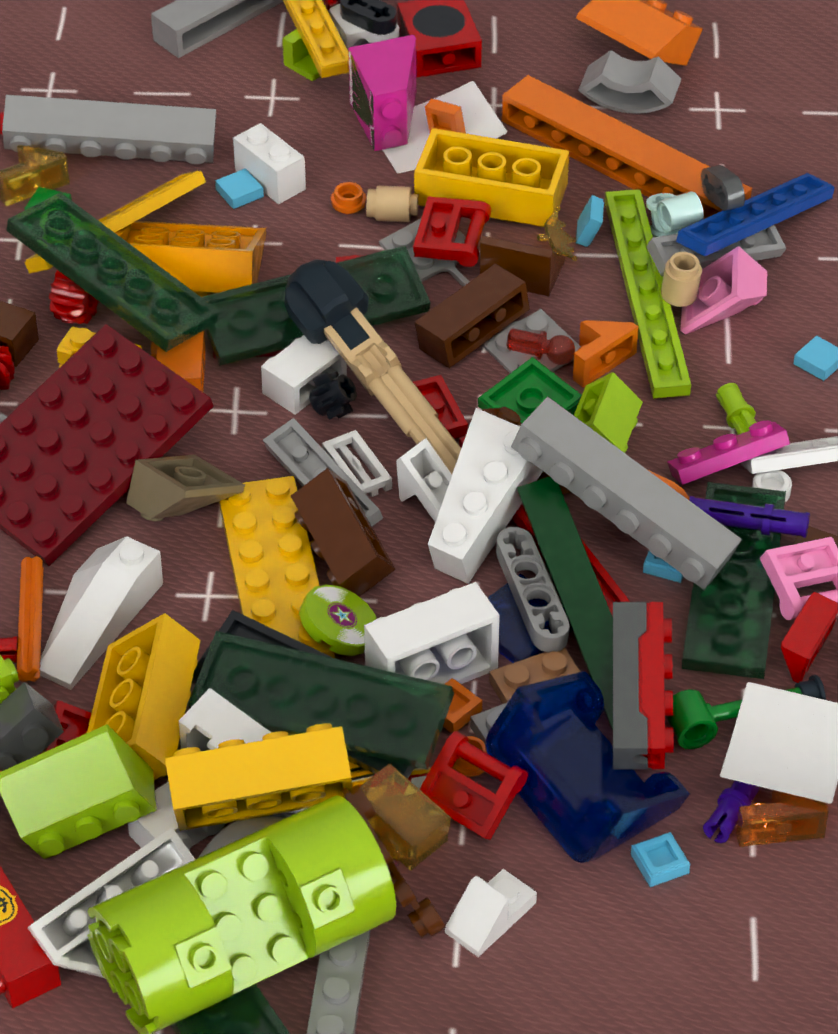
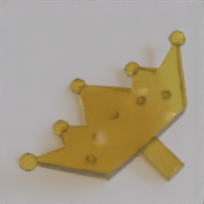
M557 206L555 208L556 211L544 224L546 234H538L537 241H549L552 251L576 261L577 256L571 254L574 252V248L567 245L571 242H576V238L571 237L561 229L566 226V223L558 219L560 207Z

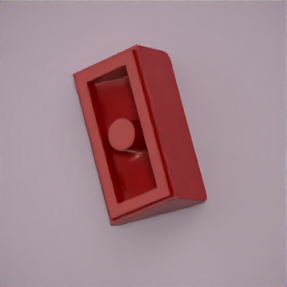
M817 592L811 593L781 643V650L792 680L797 683L802 682L832 632L838 616V603Z

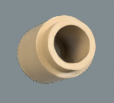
M377 185L376 189H368L367 217H375L376 221L410 222L411 215L417 216L418 194H412V188L404 186Z
M677 252L666 262L661 296L667 303L677 307H685L696 301L702 267L695 255L689 252Z

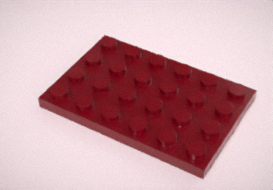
M105 324L0 423V529L34 556L40 557L47 566H50L130 488L135 461L139 459L161 458L214 407L211 398Z

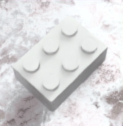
M476 582L461 588L452 589L448 593L425 602L416 603L407 609L386 617H380L364 625L365 673L420 700L429 697L451 678L463 684L498 668L499 614Z

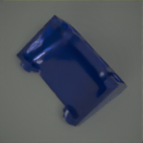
M585 671L518 687L489 730L485 745L489 755L510 767L517 765L528 772L527 781L518 794L574 861L580 863L589 862L604 856L675 813L690 795L681 782L669 772L663 771L652 774L644 783L633 769H613V745L595 725L604 709L603 695L597 684Z

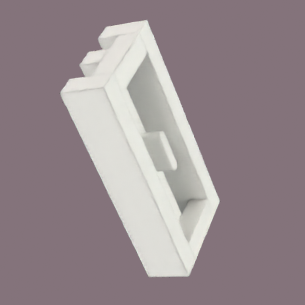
M356 430L322 443L323 450L365 494L369 493L373 497L378 495V489L383 488L385 492L392 489V477ZM350 444L353 447V449L359 455L361 460L373 474L375 479L371 480V478L368 476V474L361 466V462L355 455L351 453V451L348 449L346 445Z

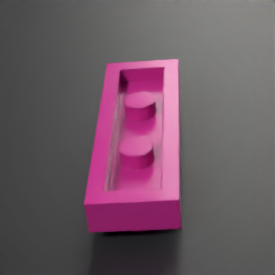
M769 420L760 421L752 424L749 427V431L742 434L722 435L714 439L712 445L705 448L693 447L685 449L677 454L678 458L667 461L671 476L683 485L789 445L790 441L786 429L779 424Z

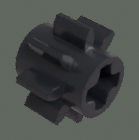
M334 371L331 374L326 372L313 379L317 388L311 390L309 399L313 409L319 415H327L328 419L331 420L335 417L339 419L353 411L349 403L356 399L357 391L354 383L348 376H339L338 371Z

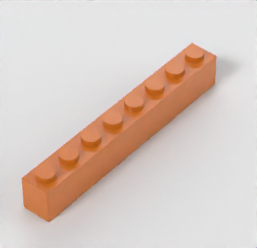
M527 75L502 95V122L552 148L568 150L569 157L633 190L640 189L641 194L647 197L660 193H670L677 196L693 191L698 195L702 203L703 219L723 211L708 200L702 188L701 172L704 168H709L710 166L530 75ZM742 183L745 200L751 198L752 188Z

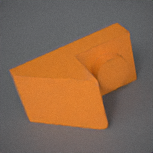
M582 321L580 323L579 345L581 347L574 353L573 381L584 388L637 354L639 326L633 322Z

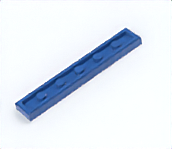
M809 173L803 174L745 200L744 205L740 208L723 210L678 230L676 242L704 257L831 199L835 187Z

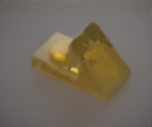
M18 145L19 164L0 170V199L7 207L31 198L38 187L54 190L70 184L67 156L63 152Z

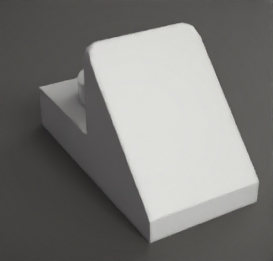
M425 438L396 460L399 498L403 502L416 495L434 522H436L452 474L427 438Z
M502 869L488 883L475 876L470 881L446 924L445 933L479 957L536 904L537 892L505 869Z

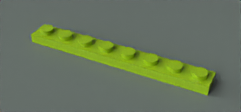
M641 190L605 192V206L634 323L639 326L638 340L653 399L690 396L691 381L671 305L661 296L663 276L660 275L646 247L653 236Z

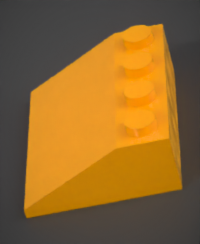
M135 221L115 232L106 243V286L116 287V291L122 293L138 292V288L153 289V293L158 295L174 294V290L189 291V295L194 297H207L211 295V292L225 293L226 298H246L247 294L253 293L257 285L266 239V228Z

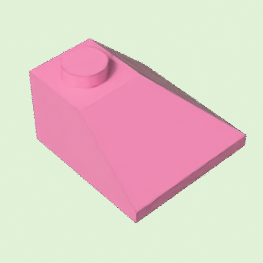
M739 246L703 268L696 301L689 306L682 307L680 331L686 335L738 314L751 305L758 304L767 296V271Z

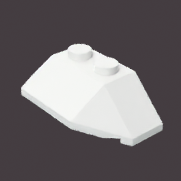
M171 827L28 926V930L53 965L105 978L101 974L87 934H90L88 925L96 922V917L90 918L87 912L88 908L195 860V858L173 827Z

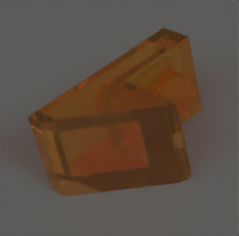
M772 790L771 803H755L750 806L739 807L736 829L739 847L825 838L829 814L828 806L821 801Z

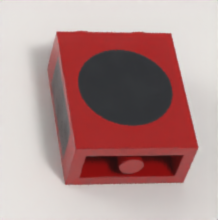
M414 0L397 3V24L399 25L400 37L414 34L416 38V78L481 68L482 40L465 0Z

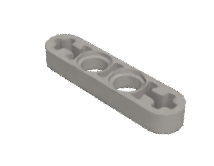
M505 528L497 536L496 555L530 638L535 647L541 651H560L568 643L569 621L534 539L523 528ZM513 545L517 549H521L519 556H516V550ZM521 570H529L534 572L536 576L524 579L517 576L516 573ZM540 598L549 604L544 607H534L528 601ZM549 621V628L553 634L548 629H544L545 622Z

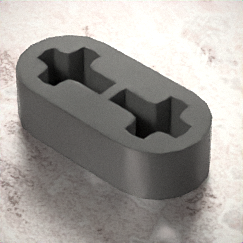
M723 165L702 170L701 183L708 200L724 211L740 208L744 205V188L737 175Z

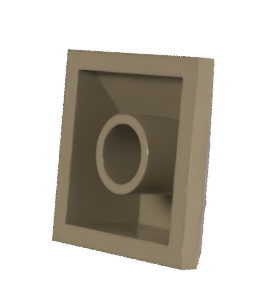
M196 455L139 459L135 461L126 503L141 512L140 515L144 519L162 521L164 517L181 516L242 493L245 484Z

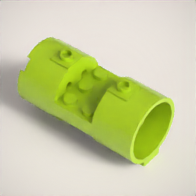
M335 795L88 908L87 912L90 918L96 917V922L88 925L90 934H87L101 974L107 979L112 992H117L125 1005L130 1004L131 1006L130 1009L125 1011L130 1023L140 1034H153L291 966L317 956L392 920L396 914V897L387 864L371 830L349 801L342 796Z

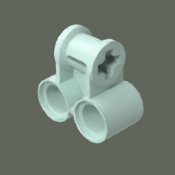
M693 191L677 196L670 193H660L652 195L646 200V206L651 211L652 225L650 228L653 238L678 234V230L703 220L702 203L698 195Z

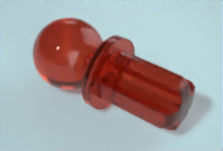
M511 329L507 337L506 346L509 350L534 355L538 361L541 360L543 354H546L552 363L564 365L574 357L575 345L569 337L564 335H556L548 340L546 331H541L540 334L519 329Z

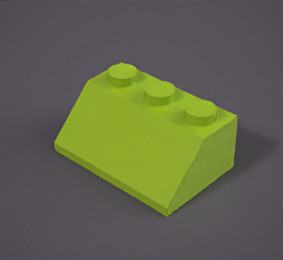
M104 725L0 772V794L20 838L43 859L58 855L67 849L97 838L106 832L157 811L153 769L108 725Z

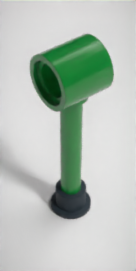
M811 675L808 681L796 683L795 688L785 690L826 700L825 689L818 675ZM684 690L673 695V716H666L670 726L673 727V732L679 745L685 749H696L708 744L715 738L718 732L716 722L738 717L742 699L711 706L705 702L699 691Z

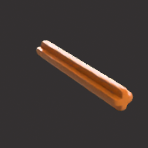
M38 556L33 558L25 557L21 561L16 669L21 682H27L28 680L35 682L40 677L44 568L43 560Z

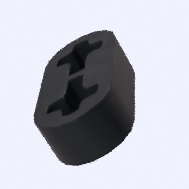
M340 0V15L345 21L376 35H387L396 29L397 11L390 4L381 0Z

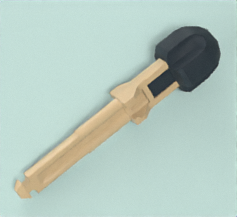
M315 259L300 265L289 276L285 290V307L290 318L311 343L321 344L329 340L370 396H376L405 435L411 437L416 444L427 438L448 470L453 474L461 447L439 421L437 412L403 371L396 354L363 316L368 309V295L352 275L335 262Z

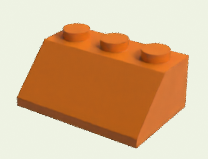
M591 0L578 12L576 17L581 22L649 59L659 56L666 63L687 66L703 28L692 23L694 18L689 14L679 10H675L674 13L667 10L668 4L662 0Z

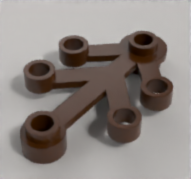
M357 784L349 790L347 787L342 788L341 792L345 799L362 816L383 854L397 899L403 908L409 904L413 907L414 911L407 916L419 936L422 938L429 933L432 937L445 929L444 922L428 897L417 902V898L369 823L368 820L377 814L360 786Z

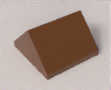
M482 236L480 242V274L492 265L497 264L525 281L527 292L550 296L564 264V256L547 249Z

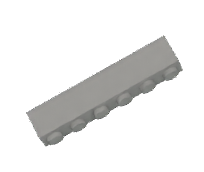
M176 0L151 13L153 41L177 58H180L282 3L283 0Z
M6 95L2 128L4 149H12L21 153L42 151L53 155L71 153L82 154L86 157H97L99 155L116 156L124 160L145 158L157 162L174 160L187 161L191 164L213 163L216 109Z
M549 397L521 424L511 445V448L517 451L522 458L532 462L548 474L557 484L567 488L583 500L588 507L598 511L613 522L622 532L636 539L648 548L653 555L663 559L679 571L684 578L694 582L703 590L706 589L730 560L742 540Z

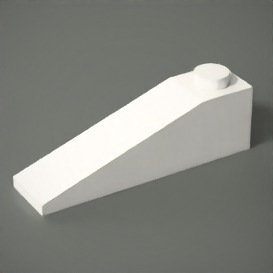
M126 536L97 548L73 575L40 659V676L72 690L105 652L108 645L119 636L163 585L160 551Z

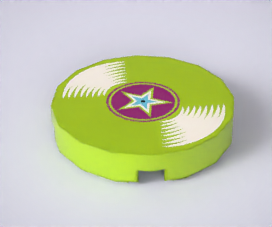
M327 584L314 587L304 598L299 611L302 625L313 640L319 644L323 640L331 645L330 651L349 656L365 652L364 625L377 619L370 606L358 595L343 587Z

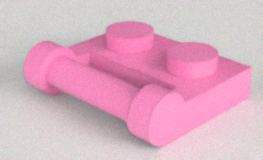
M832 537L769 549L760 557L780 599V611L786 620L796 619L810 595L800 597L797 588L833 581L836 589L819 594L838 603V548Z

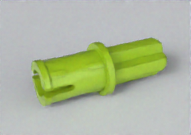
M727 383L717 390L718 394H716V397L727 414L726 422L728 426L735 428L738 435L749 431V427L757 423L754 419L756 412L751 405L745 402L738 385Z

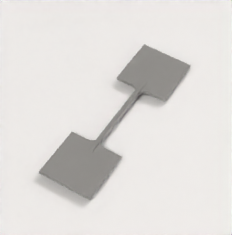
M421 219L379 241V245L419 284L441 272H449L462 287L470 282L456 269L458 261L414 257L413 244ZM459 230L455 243H464L466 236ZM542 309L522 320L513 321L482 344L509 373H512L531 357H534L550 371L554 372L573 361L574 353L581 347Z

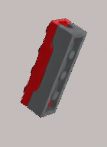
M613 602V769H665V753H674L673 727H665V716H673V690H664V679H672L673 677L672 654H664V643H672V618H663V602Z

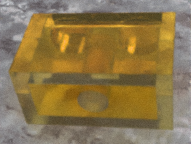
M390 763L360 786L377 814L368 821L394 861H400L411 871L448 841L451 817Z

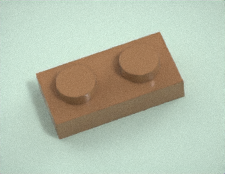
M564 647L557 652H544L489 671V683L501 703L504 704L582 675V673Z

